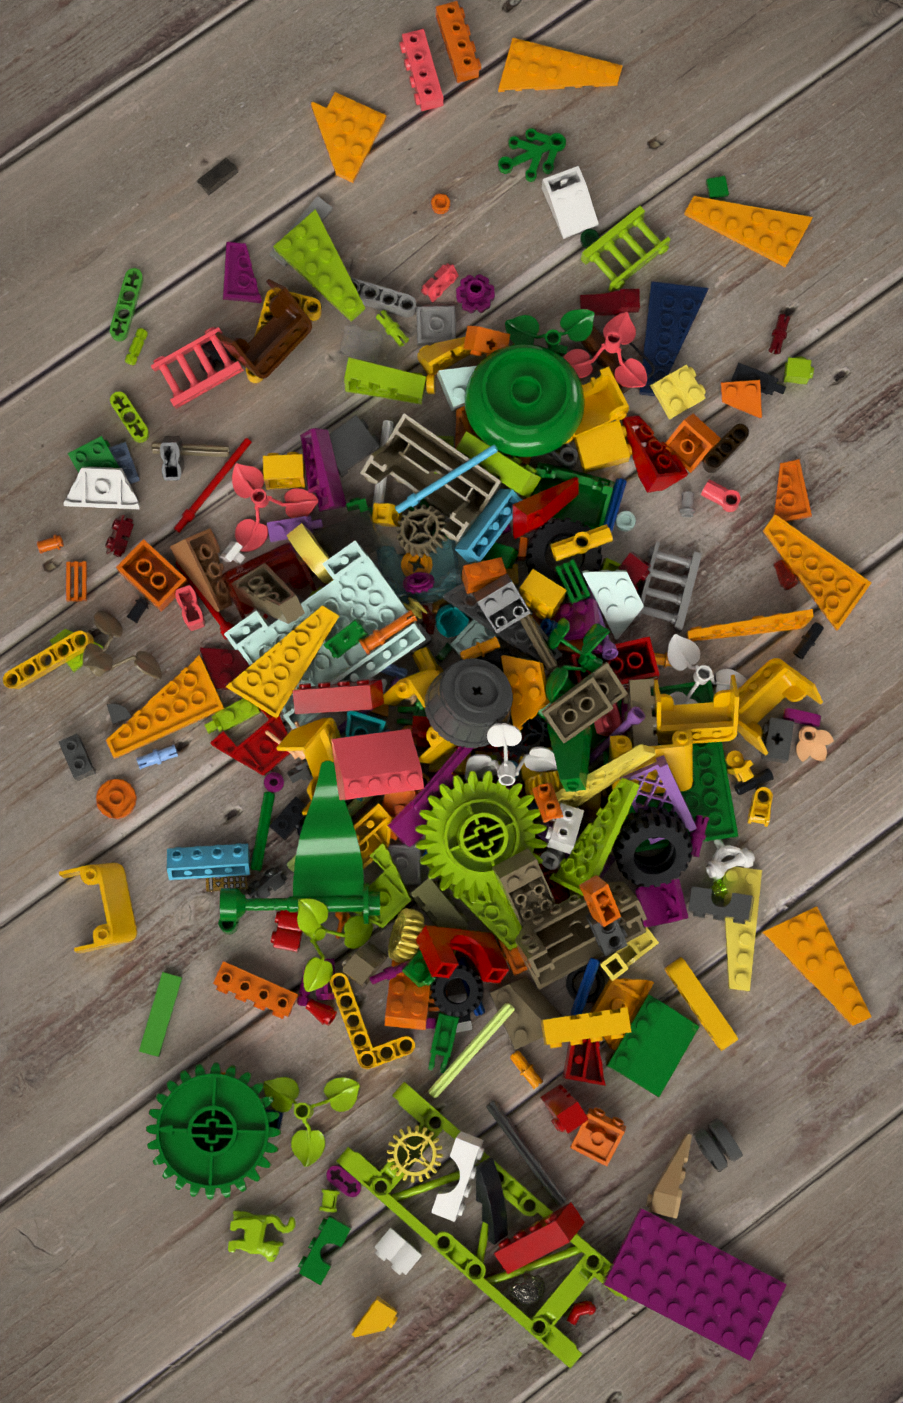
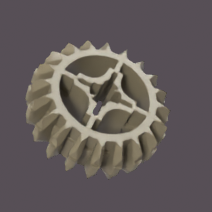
M423 504L421 509L418 506L414 507V511L408 509L409 514L407 516L402 514L404 520L398 521L401 527L396 528V532L399 533L396 538L400 541L399 545L404 548L406 553L410 552L414 557L418 554L420 558L425 553L427 557H430L431 551L437 553L436 548L438 546L443 548L441 542H446L447 538L441 530L448 523L445 521L446 517L441 514L439 509L435 510L431 505L427 508ZM436 523V532H435V534H434V536H433V535H432V530H433V528H434L433 525ZM412 526L413 532L411 534V538L409 539V531ZM418 528H420L421 530L424 529L428 535H426L424 532L421 533L418 530Z

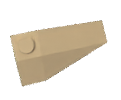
M684 1135L653 1188L652 1194H648L646 1206L649 1207L648 1211L677 1219L682 1197L679 1185L685 1179L686 1172L683 1166L688 1160L692 1135Z

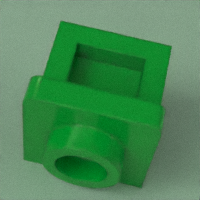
M353 498L349 500V503H346L348 512L360 510L364 527L372 525L373 510L372 507L367 506L365 498Z

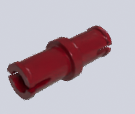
M785 314L778 315L776 327L771 334L773 338L768 351L772 353L774 350L773 354L776 355L781 353L783 341L787 338L786 331L791 318L787 315L785 319Z

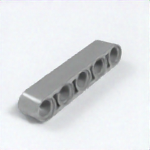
M350 277L365 306L382 311L386 310L388 313L405 318L412 317L415 314L416 301L413 296ZM369 292L375 294L372 298H368L365 295ZM386 298H391L394 300L392 303L384 302ZM406 303L412 305L410 309H405L402 306Z

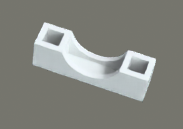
M464 1132L458 1134L450 1157L458 1165L460 1171L459 1183L451 1187L441 1188L431 1213L455 1222L458 1216L462 1217L466 1208V1204H463L464 1199L469 1197L472 1186L469 1185L471 1178L475 1179L477 1160H481L485 1149L482 1148L484 1140Z

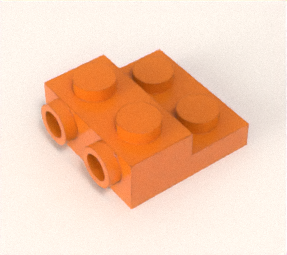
M589 1108L586 1113L589 1120L580 1125L570 1148L608 1166L625 1133L626 1126L623 1125V1120L618 1117L611 1119L605 1116V1112L600 1108Z

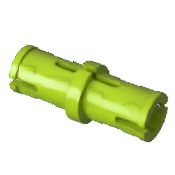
M386 310L381 311L385 319L378 313L376 319L386 329L385 332L392 336L399 347L404 346L400 338L405 343L409 341V338L401 331L400 325L392 320Z

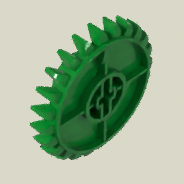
M218 1062L213 1063L210 1074H206L203 1065L198 1064L195 1069V1077L192 1078L186 1070L180 1072L182 1084L178 1085L176 1082L168 1080L166 1084L171 1092L169 1096L161 1093L156 1095V1099L162 1107L161 1109L149 1110V1115L157 1119V1123L146 1127V1132L156 1134V1139L149 1142L147 1148L159 1150L160 1154L154 1158L153 1164H166L167 1168L162 1174L164 1179H168L173 1175L178 1177L175 1182V1189L180 1190L186 1183L191 1184L190 1195L196 1197L200 1189L205 1188L207 1198L212 1200L215 1196L216 1188H220L223 1196L229 1198L231 1196L232 1184H235L237 1189L244 1192L247 1190L244 1180L246 1176L256 1182L261 1179L255 1169L257 1165L262 1168L271 1167V1162L264 1157L265 1152H278L279 1148L268 1141L269 1137L280 1135L281 1130L269 1127V1122L279 1118L280 1114L278 1112H267L265 1109L274 1101L273 1096L261 1099L258 1096L264 1088L263 1082L257 1083L252 1087L248 1086L252 1075L250 1072L244 1073L237 1079L235 1078V1065H231L224 1075L221 1074ZM212 1110L211 1116H218V1111H221L228 1116L232 1124H223V1119L221 1118L207 1119L206 1123H197V1121L204 1113ZM214 1121L216 1122V1127L233 1128V1134H216V1139H212V1134L196 1133L195 1129L196 1127H212ZM197 1137H203L205 1142L211 1144L221 1142L222 1138L232 1139L225 1148L217 1151V1145H211L210 1150L206 1149L200 1144Z

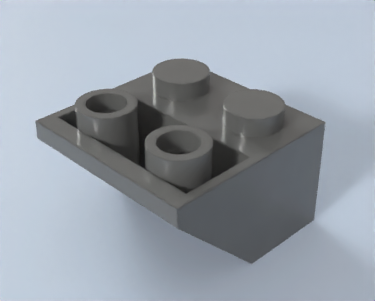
M507 573L473 593L496 634L531 613Z

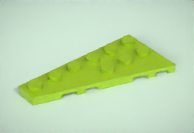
M315 209L277 242L273 248L352 322L365 310V306Z
M475 837L465 841V846L479 841V839ZM475 848L469 851L478 857L485 856L482 849ZM432 863L426 864L430 869L433 867ZM453 884L448 887L452 892L454 889ZM464 890L459 899L509 951L516 948L515 939L522 927L507 898H503L497 890H493L492 903H488L485 900L482 892L478 893L476 902L471 903L468 898V890Z

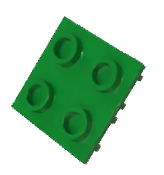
M102 436L67 453L78 473L82 467L120 468L108 448L110 446L108 440H104Z

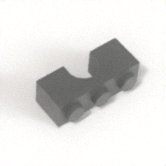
M692 886L688 911L693 913L694 917L705 918V915L713 916V920L725 921V918L733 919V923L745 924V921L751 922L754 903L753 896L732 893L730 903L725 907H718L713 902L714 891L712 889Z

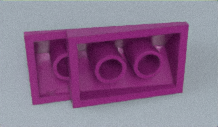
M309 429L300 435L308 492L316 493L319 512L347 507L329 432L327 429Z
M452 774L443 783L446 786H448L450 790L454 788L452 783ZM438 789L433 796L440 799L442 795ZM412 800L387 825L396 837L408 847H411L424 835L416 832L415 827L426 825L427 820L419 815L420 810L415 809L411 805ZM427 802L421 810L431 811L433 807Z

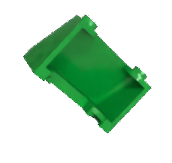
M538 463L535 474L540 476L541 479L531 496L574 477L579 478V495L556 513L553 518L561 520L571 518L570 521L572 522L579 520L582 522L581 525L584 527L588 525L591 530L603 526L613 491V481L548 463Z

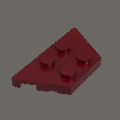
M200 647L201 655L215 689L230 690L226 686L250 667L239 650Z

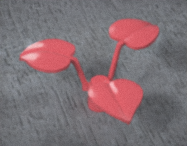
M628 312L615 316L605 325L603 329L605 343L601 344V348L591 360L589 354L582 349H573L563 356L575 369L579 378H585L593 371L591 363L595 362L604 349L609 353L616 352L619 364L621 365L614 372L617 383L627 388L644 387L647 383L646 370L638 360L630 358L625 363L622 361L620 345L631 343L636 336L635 326Z
M238 463L234 466L232 474L234 491L242 498L251 497L256 511V522L252 519H245L236 527L235 538L242 546L241 552L256 550L267 540L268 528L264 524H259V509L266 507L269 501L283 507L286 506L285 511L290 518L309 516L318 504V498L313 493L299 488L286 492L284 496L286 503L272 498V496H268L261 489L264 485V477L259 469Z

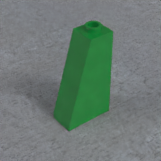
M548 723L547 727L559 779L566 792L586 790L592 739L591 727L588 726L566 743H563Z

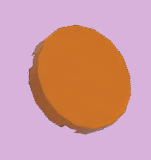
M122 779L106 781L100 786L96 795L98 809L103 815L112 819H121L128 816L136 806L137 796L134 788L130 783Z

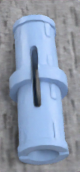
M173 744L160 750L154 749L152 753L136 757L140 770L154 764L160 765L162 761L178 757L175 745Z

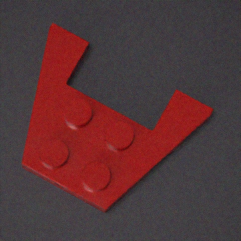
M260 709L269 720L239 746H236L224 731L213 739L210 744L264 777L290 753L288 751H278L276 747L279 744L265 733L268 730L281 741L288 735L280 715L276 719Z

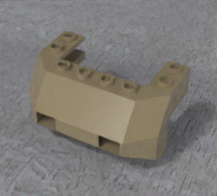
M403 413L386 444L371 454L360 474L365 476L368 482L378 484L388 475H392L398 483L406 485L412 493L416 494L470 459ZM477 464L424 499H426L429 505L436 506L445 516L451 519L441 531L449 539L458 542L464 537L501 487V481Z
M606 882L621 915V921L618 923L626 931V943L646 933L641 919L644 921L647 918L638 898L625 882ZM574 894L567 900L553 905L549 910L534 915L532 919L526 921L515 939L523 962L539 990L588 964L590 958L597 959L604 955L598 947L586 915L590 914L584 896L580 894Z

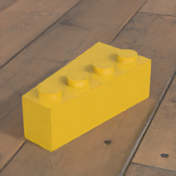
M627 1007L541 1020L544 1045L550 1044V1048L563 1047L562 1042L569 1041L570 1045L583 1044L582 1039L589 1038L591 1042L603 1041V1036L611 1035V1039L624 1038L623 1033L631 1032Z

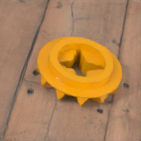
M410 552L406 553L401 561L403 574L406 577L416 572L430 574L433 565L431 557H427L424 553L420 559V565L423 568H417L414 572V566L411 563H416L420 557L418 554L414 557Z

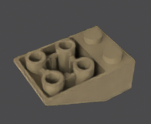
M528 848L492 867L521 925L525 924L527 920L532 919L534 915L547 911L556 904L537 859Z

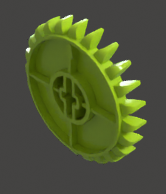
M470 771L467 776V783H463L462 779L455 775L452 780L454 788L451 790L448 786L441 783L439 791L442 797L439 799L429 795L427 800L433 807L432 810H420L419 815L427 820L426 825L415 827L416 832L425 835V839L416 842L415 847L426 849L427 854L422 856L419 862L422 865L430 863L433 865L428 872V878L433 879L441 875L442 879L439 889L444 891L453 884V896L456 899L461 897L464 890H468V898L471 903L476 902L479 892L483 893V897L488 903H492L493 890H497L506 899L492 867L527 848L537 859L538 864H540L543 860L533 853L534 848L547 847L546 842L535 838V834L547 829L545 825L533 823V819L540 816L539 809L528 810L527 808L533 801L534 796L526 795L519 798L518 794L522 789L521 783H516L510 789L502 785L499 779L496 784L492 783L491 771L484 773L482 781H478L475 771ZM487 817L494 823L488 826L479 824L478 818ZM470 822L476 824L469 829V834L464 835L465 829ZM498 828L497 833L484 838V844L476 841L465 846V841L479 836V829L481 832L486 833ZM499 838L495 849L492 852L488 850L494 845L493 841ZM475 848L482 849L485 856L478 857L469 851Z

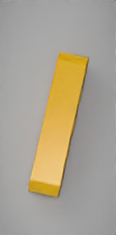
M76 631L7 671L3 676V684L11 689H22L82 654L88 644H94L93 636L84 631ZM84 635L86 642L80 645L79 639ZM67 645L69 651L66 655H63L62 649ZM48 655H50L52 658V661L49 665L45 663V659ZM31 665H33L35 668V671L32 675H30L28 672V669ZM14 675H16L18 678V681L15 685H13L11 682L12 677Z
M679 957L664 968L665 972L719 1050L723 1051L738 1040L737 1035L685 960Z

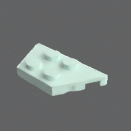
M582 571L615 639H618L644 607L627 571Z

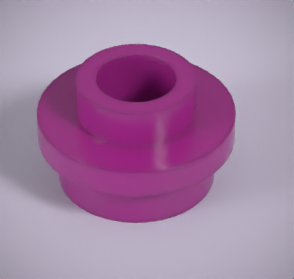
M269 773L264 779V786L269 792H279L284 786V779L279 773ZM272 779H276L278 783L277 785L272 786L270 784V781Z

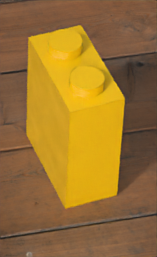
M620 420L606 423L573 438L583 473L629 462L632 449L630 444L626 443V429L624 425L621 426Z

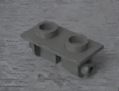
M278 866L272 867L265 872V876L259 881H253L248 886L249 889L246 892L251 898H267L271 895L267 889L269 886L276 891L286 883L285 881L288 878Z

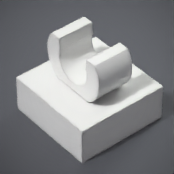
M231 541L219 556L225 562L233 560L240 564L245 559L239 552L242 546L234 541Z

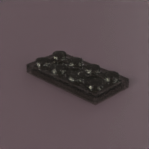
M368 510L313 533L319 545L330 558L355 540L367 554L383 548L372 516ZM305 563L309 577L316 576V574Z

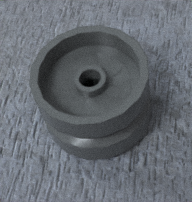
M715 1118L708 1123V1129L712 1137L704 1129L695 1132L693 1137L708 1162L712 1164L717 1172H721L728 1167L724 1154L733 1162L741 1158L743 1154L726 1127L718 1118Z

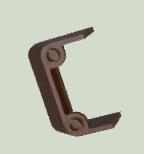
M270 279L266 282L276 294L269 303V310L274 317L253 339L247 343L242 338L232 340L219 332L215 334L234 358L261 379L267 378L312 330L311 320L287 288Z

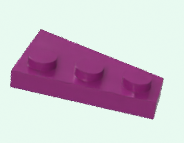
M226 242L223 300L261 303L262 299L258 291L257 281L254 277L246 244Z

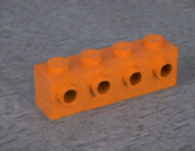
M458 1L436 6L435 16L456 82L460 83L478 78L479 70L482 69L481 63L474 54L476 52L474 41L470 42L469 39L471 33L469 25L465 24L463 20L465 18L463 7H459Z
M224 961L213 982L214 985H217L216 990L225 994L228 991L235 993V998L245 1003L247 999L255 1002L253 1006L263 1011L265 1008L273 1010L272 1015L281 1019L284 1016H290L299 996L292 991Z

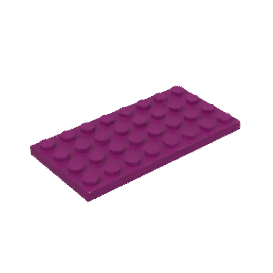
M639 1208L602 1283L751 1361L787 1285L642 1208Z

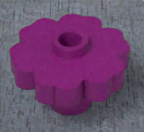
M481 274L476 275L475 278L472 275H467L461 279L460 286L456 288V300L458 303H462L464 311L472 314L477 310L479 313H483L490 308L491 301L495 299V288L489 284V279Z

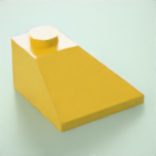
M377 1296L353 1329L352 1336L359 1337L385 1331L387 1327L392 1328L398 1319L396 1316L398 1311Z

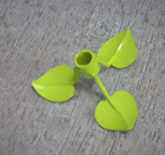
M298 899V926L306 936L311 938L310 943L314 945L320 955V959L312 957L306 964L303 977L305 991L311 992L325 986L333 974L332 964L329 961H324L325 956L316 941L324 939L326 933L345 937L344 944L346 947L351 949L359 948L369 940L372 934L373 925L370 921L369 924H364L363 916L355 915L350 917L345 923V933L332 931L320 925L328 918V909L325 904L315 899Z
M279 1077L264 1081L266 1097L273 1096L274 1098L270 1105L277 1111L288 1112L294 1104V1115L301 1119L307 1128V1131H297L291 1140L292 1151L304 1167L314 1164L325 1149L323 1133L319 1130L311 1131L307 1119L312 1117L315 1107L329 1102L335 1111L345 1112L350 1110L357 1100L360 1088L357 1081L350 1078L332 1079L324 1087V1094L328 1099L312 1105L295 1101L299 1096L300 1090L298 1084L293 1079Z

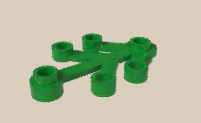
M533 128L528 129L525 134L526 140L529 142L538 140L545 143L540 146L520 140L516 136L510 137L508 141L510 149L520 148L527 150V152L512 159L507 156L500 158L498 161L499 171L503 174H508L513 170V167L532 159L531 165L525 173V178L527 181L533 182L537 178L536 171L542 154L550 150L547 161L543 163L542 170L545 174H551L554 170L553 163L557 152L562 151L566 147V139L562 134L554 133L548 136L536 132ZM533 133L535 136L529 137L528 134ZM511 141H516L517 144L512 145ZM558 141L560 145H554L553 142ZM503 165H508L509 168H508V169H503L502 166H503ZM549 165L551 169L547 170L545 166ZM533 173L534 177L531 178L528 174Z

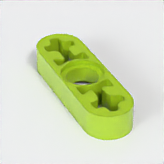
M123 392L113 393L110 397L111 406L134 441L138 443L145 442L149 438L147 426ZM117 398L123 399L122 402L125 409L122 410L118 403L115 404ZM129 412L135 414V419L131 422L124 420V416ZM136 424L140 431H143L142 437L139 435L135 436L137 434L134 428Z

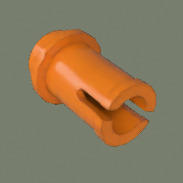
M56 534L52 538L37 541L41 554L53 549L60 550L64 546L62 537Z

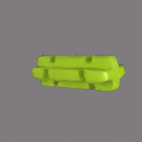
M142 328L137 329L136 337H134L128 350L129 354L125 358V362L132 366L135 365L137 356H139L144 345L143 340H146L148 332Z

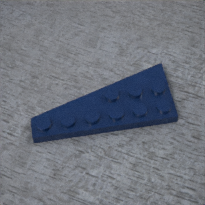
M651 281L643 354L653 363L655 372L652 377L647 379L646 385L640 387L639 395L656 396L650 385L669 375L709 288ZM643 358L642 365L648 376L652 372V367Z

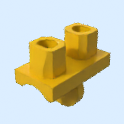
M733 750L727 754L726 762L730 766L727 768V773L734 775L737 782H746L754 777L749 768L753 765L751 760H744L742 753Z

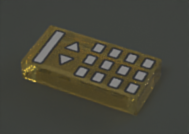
M247 875L206 878V891L217 892L221 888L248 889Z

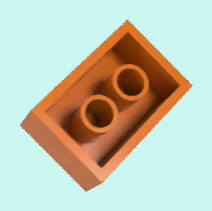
M144 539L116 566L118 572L160 612L176 598L175 593L177 589L189 585L187 579Z
M392 960L391 966L394 967L396 965L401 964L402 962L398 963L395 962V960ZM403 972L396 974L395 978L390 979L385 1026L426 1030L431 984L418 987Z

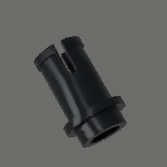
M141 597L135 600V605L126 616L135 623H138L144 611L149 609L148 605L150 603Z

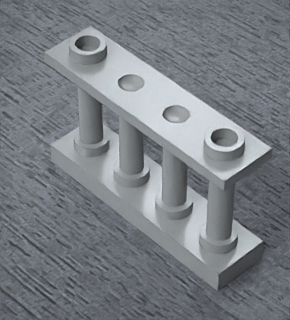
M656 541L654 547L650 546L647 558H651L649 563L651 565L649 568L651 573L645 579L640 599L643 605L646 595L675 602L679 606L678 612L672 614L644 606L635 617V620L639 621L641 614L671 621V624H674L673 630L681 632L702 553L694 551L692 557L688 556V558L658 550L660 542ZM659 558L685 565V568H689L688 574L679 576L653 569L655 559ZM652 576L681 584L684 587L683 593L675 595L649 588L650 578Z

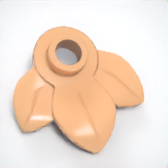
M806 725L799 730L798 738L800 741L796 745V753L802 762L807 760L809 756L817 761H825L827 756L825 745L834 742L833 737L826 730H817L811 725ZM806 732L811 734V739L805 737Z

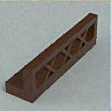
M593 325L590 336L586 340L581 341V344L594 357L601 348V344L605 343V338ZM606 349L596 359V362L602 369L609 367L613 376L615 369L621 366L617 353H609ZM618 384L623 394L631 389Z

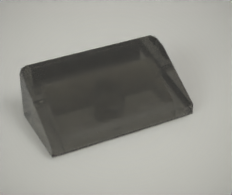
M225 158L199 178L197 183L210 195L236 175L238 168L229 159Z

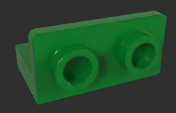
M420 949L402 969V972L418 987L429 986L436 979V977L431 976Z

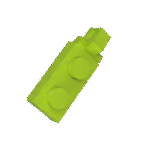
M243 698L215 713V715L211 716L213 720L204 726L209 734L217 729L220 733L226 732L258 715L260 711L257 706Z

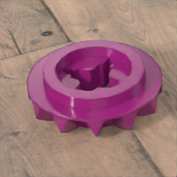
M425 572L413 573L403 580V588H405L406 592H411L412 594L418 592L421 594L423 591L428 592V589L433 588L435 583L434 577Z

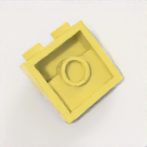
M687 364L650 385L669 419L706 399L704 387L696 382V373Z

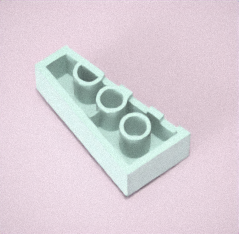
M476 366L438 371L437 377L451 411L465 406L466 386Z

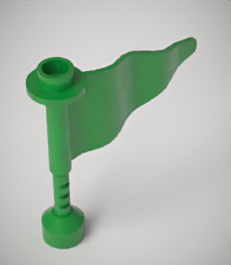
M324 761L321 763L316 789L298 842L294 865L293 896L288 898H246L238 888H221V921H238L246 911L287 910L288 912H298V899L303 898L322 902L326 905L328 912H363L364 924H369V916H380V891H369V883H364L360 846L345 800H339L334 762Z

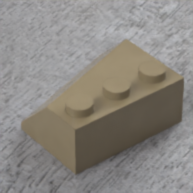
M527 977L490 993L497 1012L507 1002L515 1008L513 1013L503 1023L514 1050L543 1037L541 1020L563 1017Z

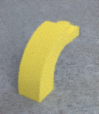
M301 523L286 536L316 576L324 584H329L333 581V578L322 563L330 557L319 545L314 535Z
M645 927L646 933L627 942L628 946L607 956L600 963V966L612 981L627 971L630 965L659 943L648 928Z

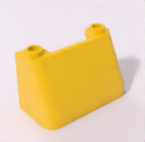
M609 367L600 370L601 376L596 379L592 377L589 383L582 385L585 398L582 421L574 435L565 444L581 434L613 420H622L627 416L626 413L629 411V405Z
M691 729L676 731L672 736V744L650 746L654 748L656 755L628 773L630 774L657 762L656 758L664 755L680 791L689 790L693 783ZM623 735L610 736L609 762L633 749L631 740ZM657 770L649 772L646 778L655 780L658 775ZM620 779L611 784L612 790L619 783ZM630 780L632 782L639 784V780ZM644 782L640 790L650 792L653 784ZM657 786L654 794L664 793L666 789Z

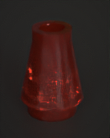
M780 560L773 565L780 587H783L784 590L792 589L799 583L797 580L798 576L789 568L784 560Z

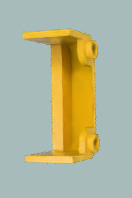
M779 658L769 660L738 689L737 731L747 742L766 756L768 751L761 739L763 730L757 723L784 698L791 702H798L808 695L821 705L823 701L816 685Z
M429 668L400 679L383 694L384 704L397 706L403 699L410 698L415 694L425 709V695L427 694L428 687L441 672L437 669ZM431 726L426 734L431 747L419 757V762L435 765L457 745L442 738Z
M731 675L730 690L718 691L713 697V702L674 705L672 696L660 694L658 680H654V715L657 721L655 733L658 736L659 744H672V736L676 731L691 729L692 744L731 741L737 736L739 693L735 675Z
M331 717L321 718L291 730L276 747L278 751H303L313 779L307 786V793L311 801L303 809L302 815H307L316 789L321 763L324 761L334 762L331 739L341 738L335 720Z
M119 863L92 864L59 871V876L64 879L80 875L82 881L87 885L99 884L107 924L97 926L93 931L94 943L75 947L74 951L81 954L135 940L138 933L126 872L122 865Z

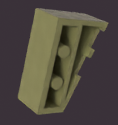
M428 878L411 893L412 899L436 927L466 930L469 927L467 924L469 919L462 911L460 913L457 912L454 908L456 904L449 896L445 897L436 881L433 882Z

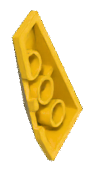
M465 337L434 343L431 346L425 345L417 353V359L427 375H436L439 370H445L469 356L470 351L463 349Z

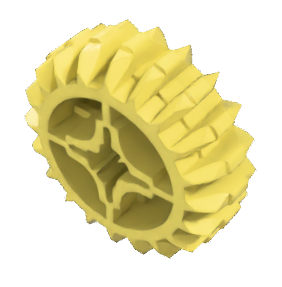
M405 908L395 919L388 944L389 958L395 960V962L403 963L408 961L417 953L419 946L416 938L425 926L424 917L421 912Z
M418 1125L415 1126V1132H411V1127L407 1126L408 1133L405 1134L400 1129L399 1132L402 1135L400 1138L396 1134L393 1135L397 1142L396 1144L389 1142V1145L394 1147V1149L387 1150L388 1154H393V1157L388 1158L387 1161L395 1162L390 1169L394 1170L398 1167L399 1170L396 1172V1176L403 1172L404 1181L410 1175L412 1183L415 1181V1176H418L419 1181L422 1182L423 1174L429 1179L431 1178L428 1173L429 1170L433 1173L437 1172L433 1168L434 1164L441 1166V1163L436 1161V1157L443 1158V1154H437L436 1150H441L442 1146L435 1147V1143L439 1141V1138L431 1140V1137L434 1135L433 1131L427 1136L425 1134L427 1131L426 1127L423 1128L421 1133L418 1132ZM411 1136L424 1138L417 1146H411L404 1141V1139ZM428 1142L432 1148L431 1162L427 1161L422 1155V1151ZM399 1145L402 1146L408 1154L406 1160L403 1162L402 1165L399 1163L397 1157V1150ZM421 1145H423L420 1148L421 1152L418 1154H421L420 1158H422L424 1161H421L419 1158L417 1159L415 1157L411 1159L409 1162H407L410 1159L409 1155L411 1154L409 1153L410 1150L407 1149L406 1146H408L410 1149L416 1150ZM415 1161L426 1167L421 1171L415 1172L407 1170V1167Z

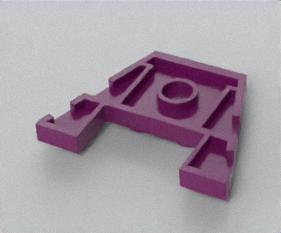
M592 598L560 606L554 621L558 623L561 618L569 621L570 628L564 636L566 641L584 638L590 627L600 622L596 600ZM600 643L591 652L592 654L603 652Z

